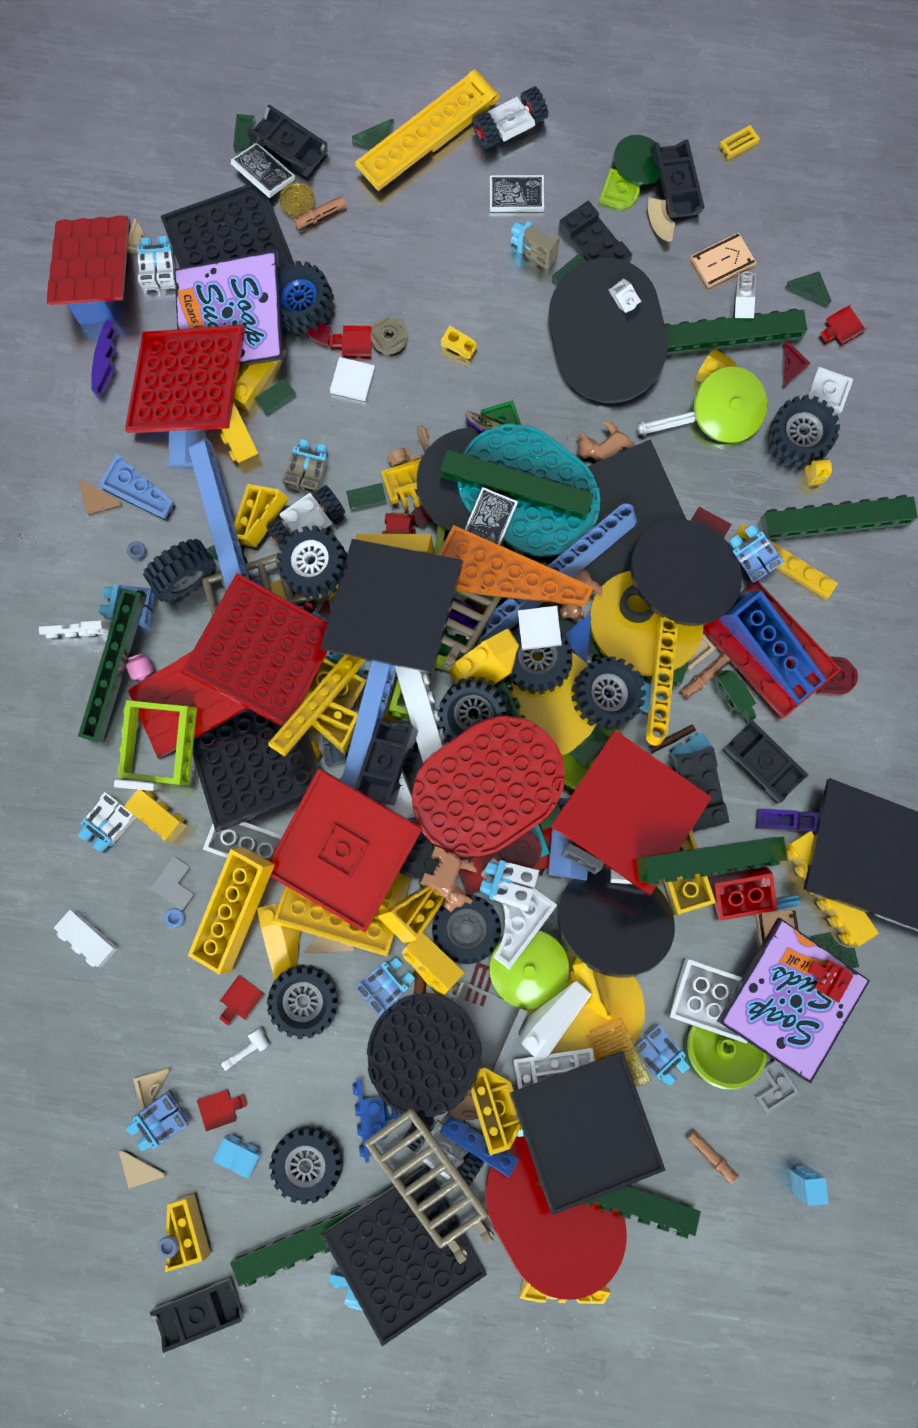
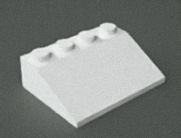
M685 958L679 975L670 1017L747 1043V1041L717 1022L742 977Z

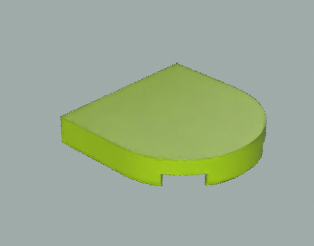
M610 168L599 203L618 209L632 206L638 199L640 187L627 182L617 173L618 170Z

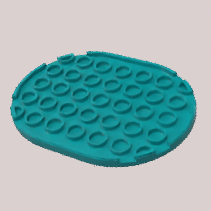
M502 424L480 433L466 447L463 452L464 455H475L481 460L487 462L489 460L495 461L504 467L512 466L517 471L531 472L540 478L548 477L553 482L560 484L568 483L576 489L585 488L594 494L585 521L515 500L518 504L502 540L513 549L535 557L558 556L594 528L600 511V492L594 475L584 462L543 431L529 425ZM457 482L460 498L467 511L471 514L482 489Z

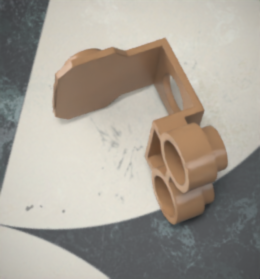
M420 425L417 428V434L424 452H426L429 448L428 439L430 437L428 430L424 429L423 425ZM409 447L390 452L387 458L392 466L403 463L402 461L407 460L408 463L421 459L424 454L412 457Z

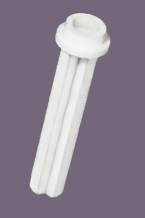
M690 411L645 423L641 421L640 424H637V430L639 435L646 436L647 433L692 423L696 420L695 413Z

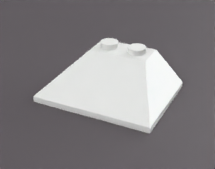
M587 1048L549 1054L547 1058L528 1057L513 1060L518 1089L595 1061L593 1049Z

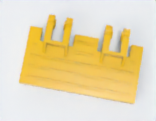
M421 459L381 471L391 504L399 503V495L405 511L409 510L406 497L412 496L415 507L420 506L415 490H417V471Z

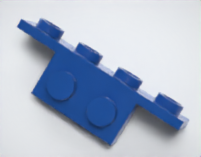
M355 1078L356 1083L352 1084L353 1095L358 1098V1104H355V1114L360 1117V1124L357 1125L358 1137H362L359 1153L360 1158H364L365 1163H369V1152L365 1146V1140L386 1126L384 1102L380 1097L363 1099L361 1079Z
M451 1114L439 1131L508 1178L519 1161L518 1158L506 1150L490 1155L485 1137Z

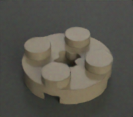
M380 318L372 327V344L384 355L399 352L407 343V329L404 323L397 318ZM386 332L389 334L393 333L391 339L385 338Z

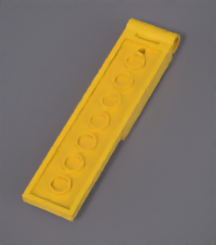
M474 69L355 161V166L379 191L432 150L434 153L470 125L473 117L488 111L490 106L499 100L500 94L477 69Z

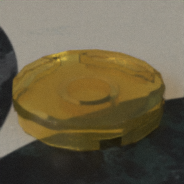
M291 183L284 187L280 193L281 209L291 218L299 217L307 213V210H313L315 207L314 192L304 183Z

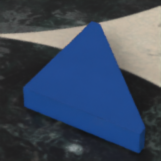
M590 614L565 634L572 650L585 663H587Z

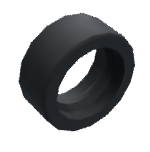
M634 585L628 587L620 599V612L627 620L634 623H643L649 620L654 614L650 606L646 612H636L627 604L630 596H639Z

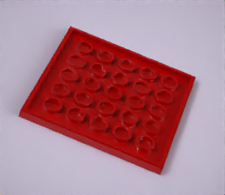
M243 325L143 332L125 431L127 433L229 429L245 327Z
M236 573L181 673L283 726L299 708L328 652L320 649L328 622Z

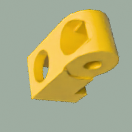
M449 325L441 339L440 346L445 349L449 348L462 357L470 359L478 344Z
M829 458L813 460L811 465L805 467L808 485L825 483L830 477L832 466Z

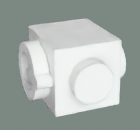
M622 279L609 289L616 304L625 313L633 310L641 302L631 283L625 279Z

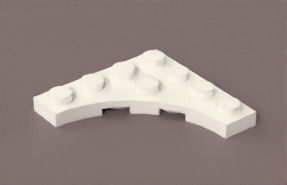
M87 621L69 626L39 627V634L46 635V638H58V634H65V637H77V633H79V636L108 635L112 622Z
M494 858L490 861L499 864ZM485 868L481 876L488 881L494 882L495 876L485 874ZM535 888L528 912L520 910L519 907L502 903L505 916V930L502 942L493 958L509 970L557 907L554 902Z

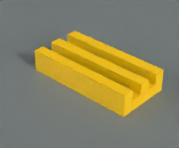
M749 125L720 141L719 146L723 148V152L727 154L729 160L758 144L760 138L752 126ZM750 133V135L746 136L745 138H741L742 136ZM741 138L740 140H738V141L735 142L734 144H732V145H730V146H727V145L730 144L731 142H733V141H735V140Z

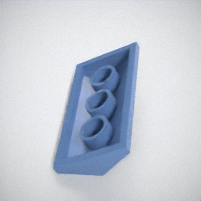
M207 430L169 431V467L193 466L188 446L206 438Z
M559 798L558 802L560 805H565L569 798ZM552 828L548 875L587 880L588 870L561 856L568 839Z

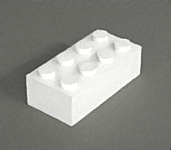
M246 822L216 832L212 824L203 850L227 858L230 849L244 847L269 861L282 835Z

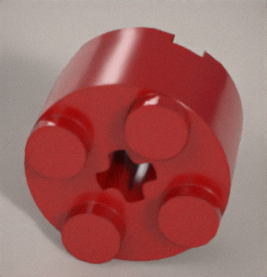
M393 512L385 514L386 531H383L382 534H416V529H413L412 523H416L414 514Z

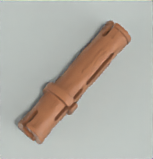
M340 195L294 218L297 229L299 230L311 223L315 224L317 220L346 207L345 199Z
M722 653L701 673L692 677V680L681 689L682 694L689 699L700 688L703 689L705 684L716 673L731 662L730 658L725 653Z
M693 1130L686 1139L710 1162L715 1172L718 1171L730 1185L734 1183L739 1175L728 1165L724 1157L722 1158L696 1130Z

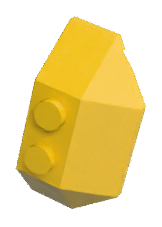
M506 629L468 652L456 661L448 672L456 684L460 679L464 678V680H467L469 677L474 676L475 680H478L479 677H484L485 682L489 683L491 680L495 682V685L512 673L519 644L511 631Z
M575 958L571 965L572 970H569L571 981H579L592 993L584 1006L607 1020L612 1019L600 974L588 968L579 958Z
M482 1068L479 1071L471 1093L489 1154L493 1155L511 1148L521 1126L509 1092L514 1091L511 1082L487 1068Z

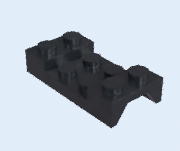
M270 104L267 106L264 117L255 128H248L249 139L263 148L267 146L291 162L292 168L306 177L328 152L327 142Z
M686 139L674 146L661 147L659 143H655L650 152L653 165L658 168L668 217L675 218L700 214L705 206L689 140Z
M589 200L560 219L559 228L586 262L598 258H616L627 262L631 261L633 254L622 241L619 242L599 218V212Z
M381 719L377 720L355 786L356 790L380 803L395 805L400 790L398 782L409 749L413 750L418 734L414 726L405 728L391 725Z
M753 720L723 748L766 788L765 791L778 804L783 802L787 795L809 776Z
M706 746L702 750L673 754L676 773L712 797L692 828V832L730 823L720 787L714 747Z
M231 1278L212 1284L206 1289L176 1301L172 1300L157 1306L150 1311V1315L156 1321L161 1335L163 1353L240 1323L244 1318Z

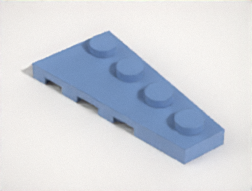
M117 453L99 483L100 488L163 519L167 518L174 505V502L150 483L148 479L136 471Z

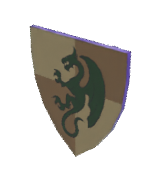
M468 410L466 412V419L471 423V428L475 427L480 431H485L501 425L478 413Z

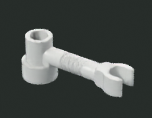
M262 1027L257 1028L248 1035L252 1043L222 1062L221 1065L225 1071L257 1048L262 1051L270 1045L264 1036L265 1032Z

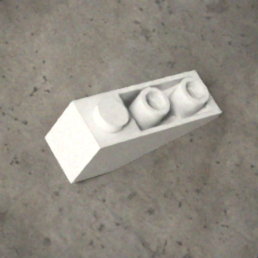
M750 271L738 273L735 318H754L757 273Z

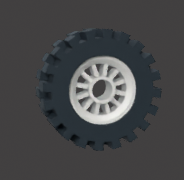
M307 526L302 527L303 532H299L296 529L292 531L294 534L292 538L289 535L284 538L287 541L286 545L280 544L279 548L282 553H277L276 558L280 561L276 563L277 568L280 570L279 574L284 582L298 595L301 594L305 598H309L311 595L313 599H319V594H321L325 598L329 596V590L333 593L337 591L335 586L339 584L347 552L332 532L329 533L323 527L320 530L318 526H312V530H310ZM311 558H316L313 564H308Z

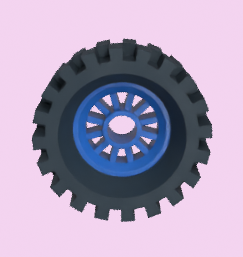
M295 261L294 266H292L291 262L286 263L287 268L279 267L282 326L288 331L293 329L295 333H300V329L304 333L309 332V327L316 330L318 329L317 324L319 322L322 325L326 323L325 316L328 318L331 316L329 309L334 308L332 289L324 273L316 265L312 267L310 262L306 261L304 265H302L301 261Z

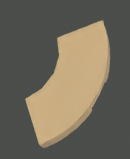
M649 197L648 213L654 231L661 239L668 242L672 241L675 222L670 220L667 215L666 200Z

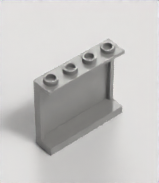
M462 980L461 984L456 983L452 992L455 995L453 1001L469 1014L478 1030L482 1047L480 1069L487 1068L500 1076L528 1011L513 1006L503 998ZM468 988H471L472 992L469 1001H465ZM477 991L479 992V996L476 1004L472 1003L475 992ZM484 994L487 997L484 1006H480L481 999Z

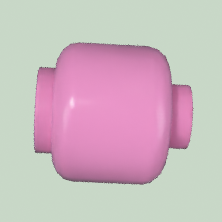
M141 653L128 658L129 661L126 663V668L132 680L138 679L141 682L150 677L149 675L154 672L150 658L147 655L143 656Z

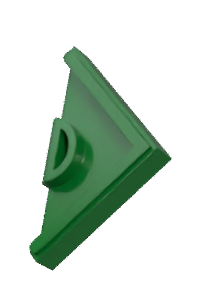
M513 400L480 411L481 415L501 425L511 423L521 425Z

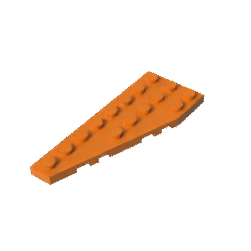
M453 525L438 554L463 560L464 563L456 590L464 593L586 606L594 587L455 525Z

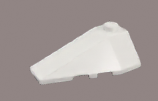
M579 981L572 983L528 1016L519 1030L521 1044L535 1058H547L592 993Z

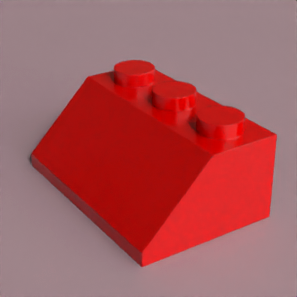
M767 866L709 876L719 921L778 910L774 877L772 871Z

